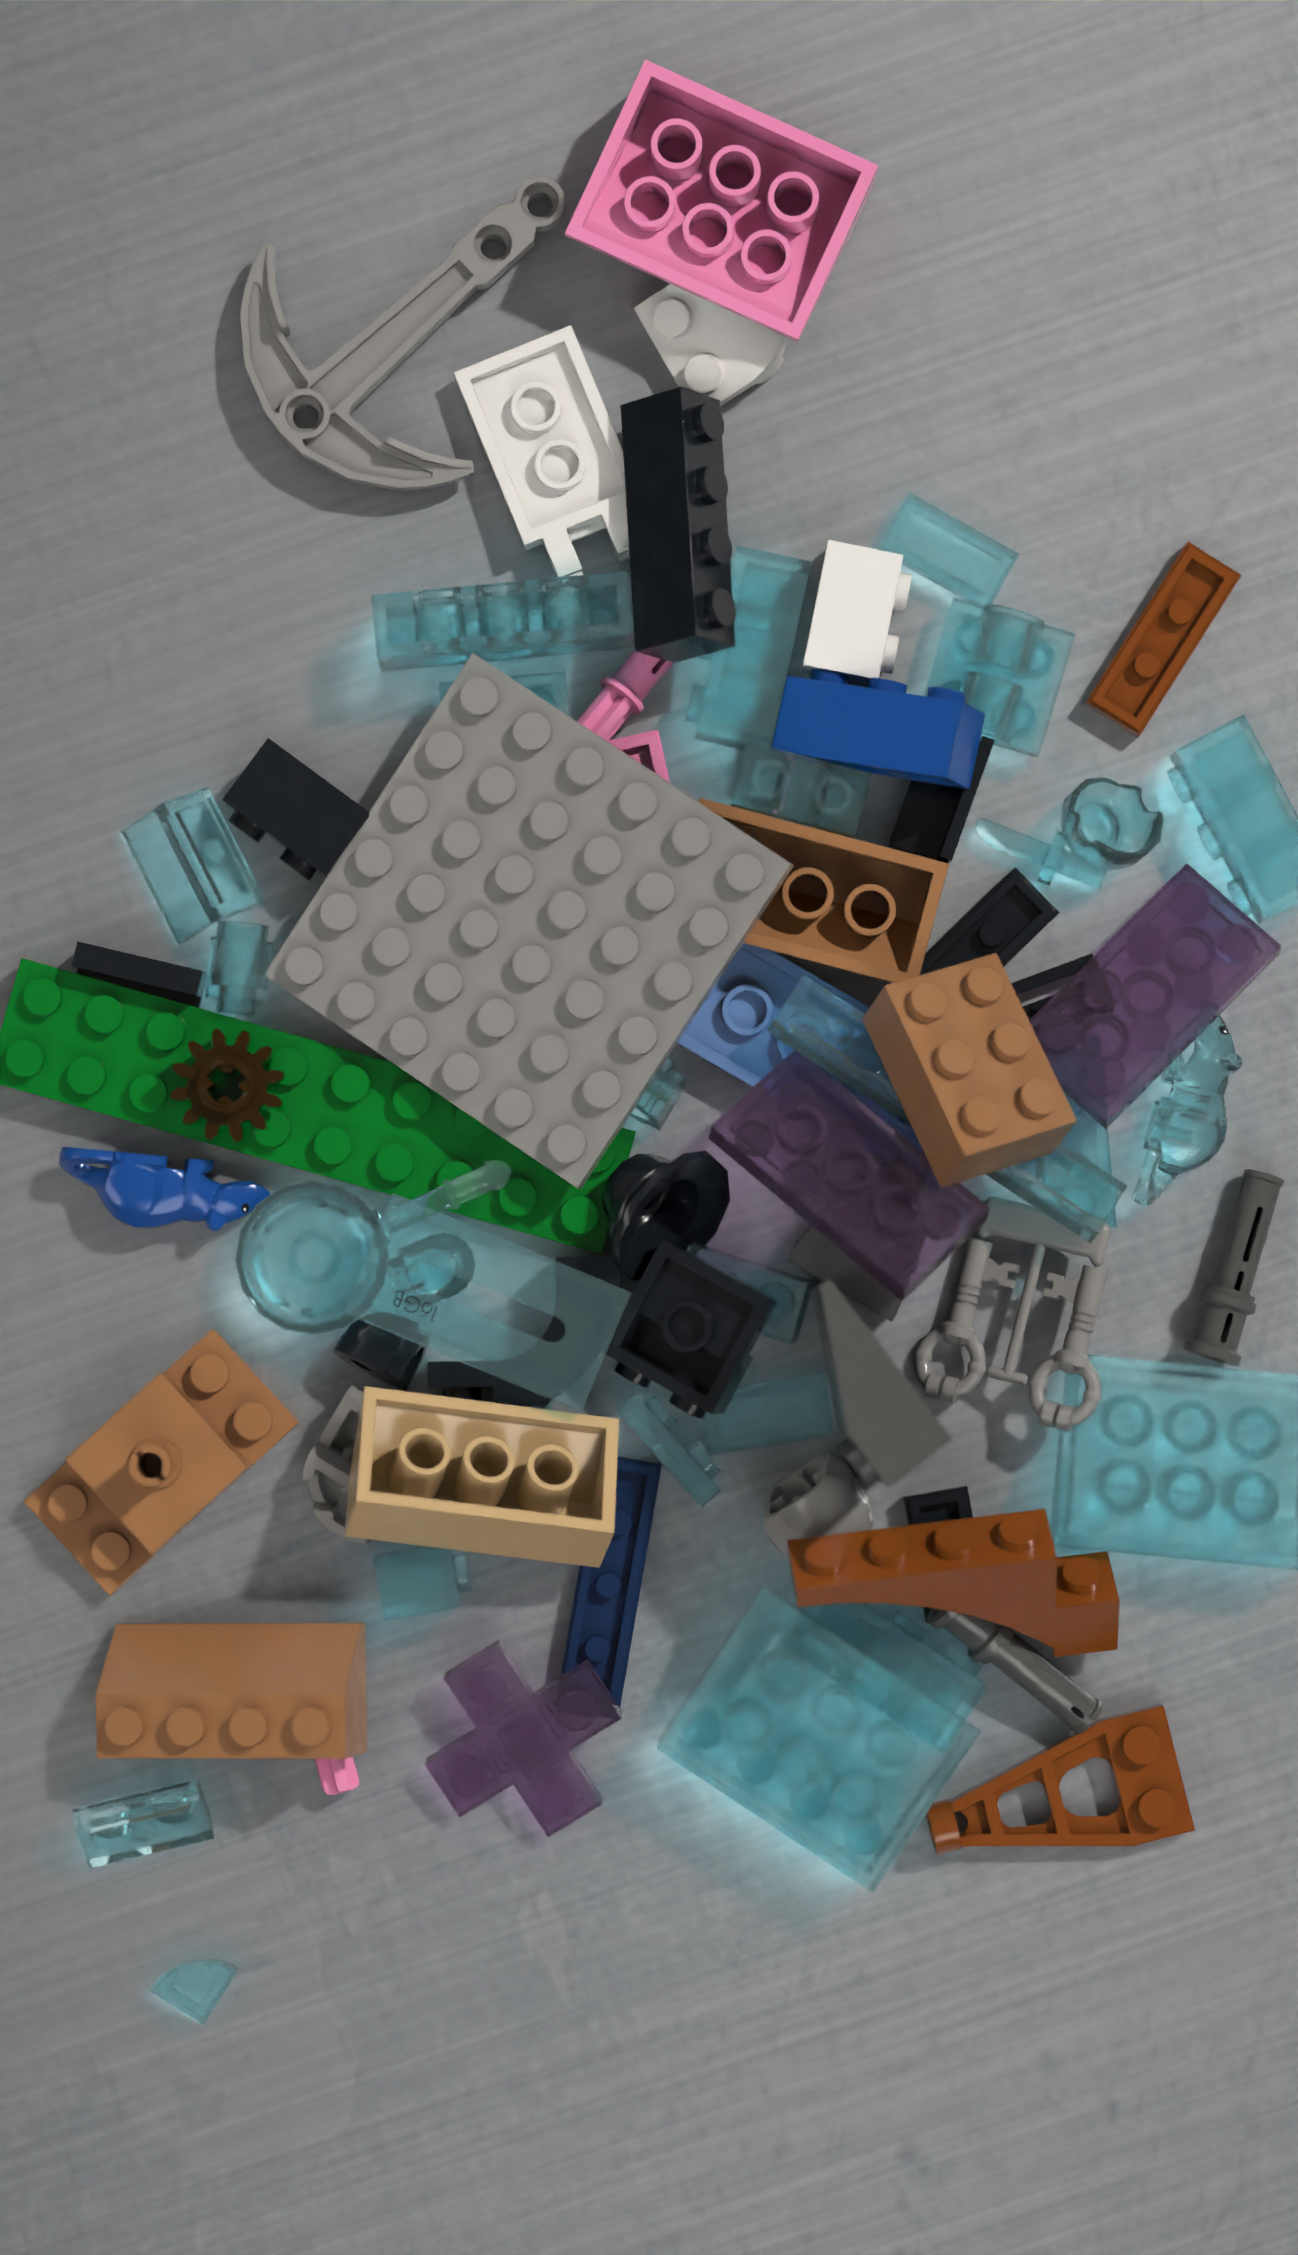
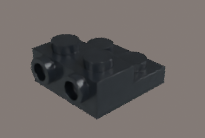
M662 1239L602 1352L619 1361L614 1369L615 1372L631 1382L648 1388L651 1381H654L673 1392L669 1402L680 1410L699 1419H703L706 1412L710 1414H724L753 1359L749 1354L778 1301L672 1241Z

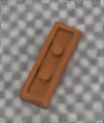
M1187 542L1090 694L1085 705L1138 738L1233 590L1241 574L1190 542Z

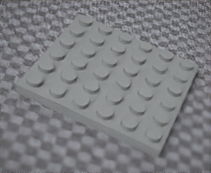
M472 653L369 811L368 819L342 853L263 975L576 1188H582L794 865L489 662Z

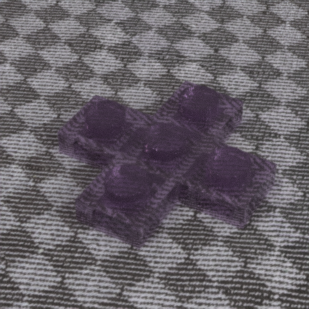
M499 1639L445 1673V1682L476 1728L427 1757L425 1766L459 1817L514 1785L547 1837L602 1805L603 1796L572 1749L621 1720L622 1710L588 1659L534 1692Z

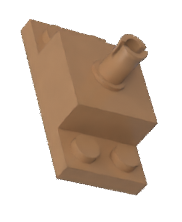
M212 1328L168 1370L160 1372L65 1459L67 1462L23 1502L110 1596L295 1428L300 1421L215 1328Z

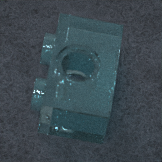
M747 741L731 806L855 839L872 773Z

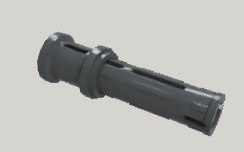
M1244 1169V1178L1231 1223L1227 1230L1226 1240L1213 1284L1207 1283L1205 1289H1201L1199 1299L1204 1304L1193 1340L1186 1341L1184 1351L1193 1355L1232 1366L1240 1365L1242 1357L1237 1353L1246 1317L1247 1315L1254 1314L1257 1306L1254 1303L1255 1297L1251 1296L1250 1292L1262 1250L1266 1243L1279 1191L1284 1183V1180L1279 1177L1251 1169Z
M935 1608L930 1609L927 1623L937 1630L943 1627L968 1647V1656L975 1662H981L984 1665L990 1662L993 1663L1068 1725L1075 1734H1082L1090 1727L1083 1720L1084 1715L1080 1711L1093 1722L1098 1718L1103 1703L1097 1698L1092 1697L1019 1637L1014 1629L971 1615Z

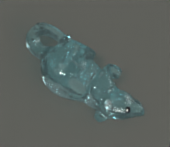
M1209 1006L1197 1020L1194 1033V1052L1188 1062L1184 1063L1182 1054L1175 1052L1172 1053V1057L1168 1056L1166 1059L1161 1081L1172 1085L1169 1097L1161 1096L1160 1102L1155 1101L1151 1111L1143 1148L1147 1152L1131 1200L1140 1205L1148 1206L1153 1204L1178 1175L1195 1170L1208 1163L1217 1155L1225 1140L1227 1117L1224 1094L1228 1085V1077L1239 1070L1243 1063L1242 1058L1235 1053L1231 1033L1216 1006Z

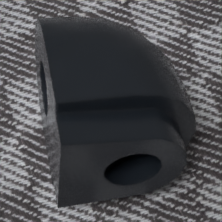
M388 1312L372 1313L351 1323L340 1337L333 1352L342 1360L363 1372L406 1391L425 1355L429 1337L418 1332L419 1323L411 1319Z

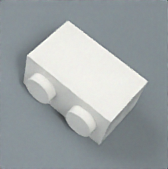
M828 540L801 673L811 675L812 669L832 671L848 676V683L867 687L869 679L879 678L880 672L892 674L900 637L888 634L893 610L905 612L912 574L900 572L904 555Z

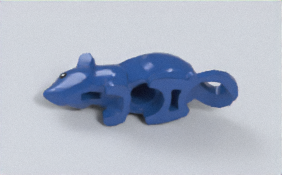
M62 1147L59 1154V1165L65 1172L95 1189L105 1208L114 1218L123 1224L135 1228H156L182 1220L189 1222L205 1221L206 1226L210 1230L219 1231L226 1223L249 1215L270 1197V1192L266 1188L253 1181L221 1184L206 1177V1173L213 1169L214 1160L185 1158L184 1169L167 1167L168 1156ZM89 1164H109V1168L95 1167Z

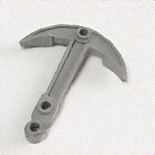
M535 176L525 180L517 189L514 203L498 204L452 246L450 257L313 370H309L303 365L286 339L291 333L278 296L276 246L263 243L252 264L243 292L240 311L245 369L264 413L281 437L303 458L351 483L396 491L423 490L451 484L473 475L472 460L452 459L427 453L390 436L383 443L351 418L350 415L374 389L476 290L489 288L530 251L535 244L536 232L549 231L562 221L566 203L561 186L555 180L545 176ZM538 197L548 199L553 206L551 212L545 217L532 215L528 206L533 199ZM491 239L501 241L506 247L503 256L494 260L486 258L481 251L484 243ZM303 408L315 410L318 414L317 423L309 429L299 428L294 423L295 415L299 410Z

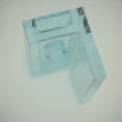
M209 787L163 802L121 831L177 945L190 940L214 923L248 911L265 900Z

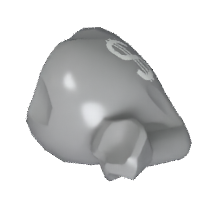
M824 1452L797 1471L784 1477L771 1489L764 1501L766 1508L763 1517L764 1530L771 1543L787 1559V1540L873 1530L871 1506L860 1480L853 1468L843 1457L832 1453Z

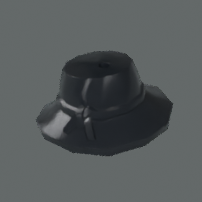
M706 1150L683 1153L673 1161L651 1153L636 1154L623 1161L609 1176L602 1192L603 1208L610 1221L609 1236L613 1241V1264L630 1280H640L662 1239H668L691 1253L698 1255L716 1234L729 1205L728 1171Z

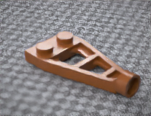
M1157 1704L1098 1719L1089 1724L1090 1727L1082 1734L1072 1733L952 1799L924 1805L927 1824L936 1854L940 1855L970 1846H1136L1195 1831L1164 1705ZM1099 1757L1107 1760L1111 1766L1119 1798L1116 1810L1105 1816H1078L1070 1813L1063 1805L1059 1789L1060 1781L1064 1774L1091 1758ZM1037 1781L1042 1783L1050 1811L1049 1819L1041 1824L1017 1827L1005 1825L1001 1821L997 1805L1000 1796L1006 1791L1029 1782ZM957 1811L962 1812L967 1818V1828L961 1834H959L954 1814Z

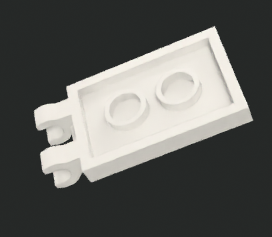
M567 326L454 372L455 380L525 550L527 551L544 544L561 587L584 578L583 569L572 542L606 529L619 563L629 560L623 449L572 326Z

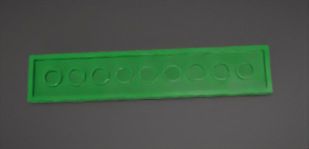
M21 958L0 1030V1085L598 1254H602L610 1226V1221L603 1208L602 1192L609 1176L623 1161L629 1159L636 1131L621 1128L584 1186L576 1188L392 1062ZM214 1029H220L227 1038V1045L229 1046L235 1045L236 1038L243 1030L249 1032L251 1045L248 1052L255 1054L262 1047H271L274 1052L270 1060L263 1065L265 1071L278 1070L285 1073L283 1081L277 1084H270L268 1093L276 1095L283 1101V1106L280 1108H270L264 1105L260 1110V1114L265 1117L268 1128L265 1131L253 1126L249 1120L242 1125L244 1128V1138L242 1142L238 1143L232 1139L229 1133V1126L224 1125L221 1126L219 1135L213 1141L206 1139L205 1126L208 1120L204 1117L192 1125L184 1124L182 1121L183 1116L193 1105L190 1100L185 1102L172 1099L170 1095L175 1089L187 1086V1078L175 1073L172 1069L173 1064L185 1063L189 1066L194 1064L196 1058L190 1053L188 1043L191 1040L202 1045L206 1051L212 1049V1033ZM221 1070L215 1075L213 1081L219 1087L214 1089L212 1094L216 1100L224 1096L233 1101L240 1098L244 1091L237 1085L245 1080L241 1072L239 1071L231 1076Z

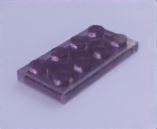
M1186 863L1029 1021L1063 1092L1101 1126L1107 1129L1280 954L1282 946Z
M798 1048L711 1125L708 1139L901 1301L912 1293L986 1222L990 1211L986 1204L960 1183L940 1188L932 1168L921 1150Z

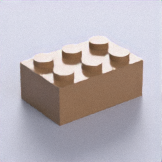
M997 953L885 985L862 1019L940 1188L1052 1154L1077 1122Z

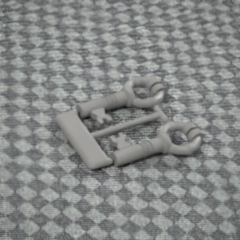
M989 1197L985 1201L977 1232L979 1239L968 1238L957 1281L958 1287L955 1289L956 1295L953 1296L954 1303L952 1302L948 1320L941 1323V1326L928 1332L914 1352L916 1376L923 1388H925V1395L956 1403L959 1397L975 1388L986 1371L987 1376L990 1378L1022 1386L1028 1383L1031 1406L1040 1417V1424L1051 1428L1056 1426L1059 1430L1071 1432L1073 1426L1087 1420L1096 1410L1102 1398L1099 1374L1092 1363H1090L1091 1360L1087 1353L1092 1337L1090 1335L1093 1333L1092 1327L1096 1322L1094 1319L1098 1314L1108 1274L1107 1270L1097 1267L1103 1265L1111 1233L1110 1226L1096 1220L998 1197ZM995 1235L1033 1244L1034 1249L1004 1367L990 1366L986 1369L984 1347L972 1328L976 1313L975 1306L978 1305L977 1298L980 1297L979 1291L982 1289L983 1282L991 1283L993 1281H998L1000 1286L1015 1289L1016 1281L1009 1279L1011 1272L1019 1274L1020 1270L1019 1265L1008 1262L998 1265L995 1260L990 1258L993 1244L983 1240ZM1050 1248L1088 1257L1094 1267L1083 1265L1080 1280L1071 1279L1065 1281L1064 1276L1050 1272L1047 1275L1046 1280L1054 1283L1052 1289L1044 1288L1043 1296L1057 1300L1060 1297H1065L1067 1301L1074 1303L1073 1315L1070 1316L1071 1323L1068 1324L1069 1330L1066 1332L1063 1348L1056 1351V1354L1043 1360L1034 1370L1030 1379H1028L1027 1374L1015 1372L1045 1249ZM945 1341L953 1346L966 1347L971 1362L968 1363V1372L963 1379L952 1376L946 1377L944 1374L931 1372L929 1362L932 1360V1351L938 1344ZM1062 1370L1068 1374L1081 1375L1085 1382L1086 1390L1083 1392V1401L1077 1408L1065 1404L1061 1406L1060 1403L1045 1399L1044 1390L1047 1388V1379L1053 1372Z

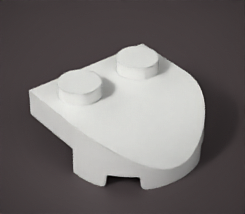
M672 284L667 285L634 307L635 312L678 387H684L720 400V406L753 385L765 383L778 371L784 362L782 355L787 343L786 336Z

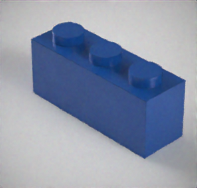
M812 669L810 679L794 676L786 677L771 751L797 763L970 790L985 714L965 703V693L948 688L930 686L928 687L927 696L906 693L907 685L882 678H870L868 687L848 685V676L820 669Z

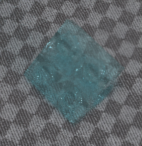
M953 597L923 696H927L928 687L930 686L943 687L965 693V703L985 714L981 738L985 736L994 739L993 745L1037 758L1040 754L1075 633L1046 625L1042 619L1013 608L994 604L982 606Z

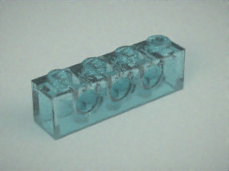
M628 571L371 595L376 653L382 672L466 664L472 653L487 662L634 648Z

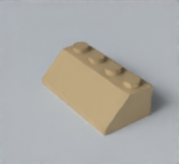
M365 1386L362 1394L349 1476L345 1536L600 1568L614 1535L619 1419Z

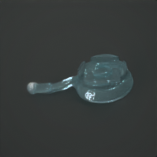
M500 1160L487 1161L484 1166L451 1181L448 1179L443 1180L442 1186L385 1213L386 1216L382 1217L377 1209L371 1210L364 1200L340 1185L306 1181L280 1187L256 1204L240 1230L235 1262L241 1288L260 1315L284 1330L315 1335L344 1328L369 1310L385 1284L389 1260L387 1244L391 1242L389 1232L393 1231L395 1233L452 1207L454 1210L459 1209L460 1204L495 1188L497 1190L501 1189L510 1179V1167Z

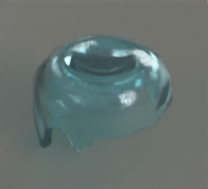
M1108 777L1089 778L1079 784L1064 799L1061 808L1063 838L1070 851L1079 860L1093 869L1114 871L1129 868L1146 856L1161 841L1164 822L1163 814L1160 811L1153 812L1146 808L1142 800V789L1139 786L1119 784Z

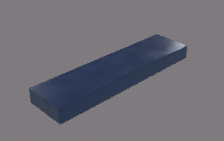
M618 1456L614 1535L600 1568L579 1566L555 1707L619 1717L662 1467L660 1463Z

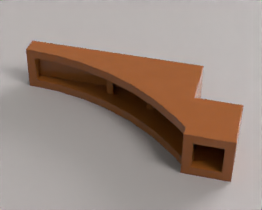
M1045 1509L787 1540L788 1561L797 1607L840 1603H883L929 1607L971 1615L1007 1626L1052 1648L1054 1657L1118 1650L1120 1600L1108 1552L1057 1557Z

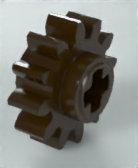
M214 1029L212 1033V1049L206 1051L202 1045L191 1040L188 1043L190 1053L196 1058L192 1066L185 1063L173 1064L172 1069L175 1073L187 1078V1086L175 1089L170 1095L172 1099L185 1102L190 1100L193 1105L183 1116L182 1121L184 1124L192 1125L204 1117L208 1120L205 1126L206 1139L213 1141L219 1135L221 1126L224 1125L229 1126V1133L232 1139L238 1143L242 1142L244 1138L243 1123L250 1120L252 1125L260 1130L265 1131L268 1128L265 1117L260 1114V1110L264 1105L270 1108H280L283 1106V1101L276 1095L268 1093L270 1084H277L283 1081L285 1073L278 1070L265 1071L263 1065L270 1060L274 1052L271 1047H262L255 1054L248 1052L251 1045L249 1032L243 1030L236 1038L235 1045L229 1046L227 1045V1038L220 1029ZM222 1070L231 1076L240 1071L245 1080L237 1086L244 1092L238 1100L233 1101L226 1096L216 1100L213 1096L212 1091L219 1087L213 1081V1078L219 1071Z

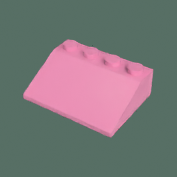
M645 59L566 229L565 236L798 342L875 184L878 165Z

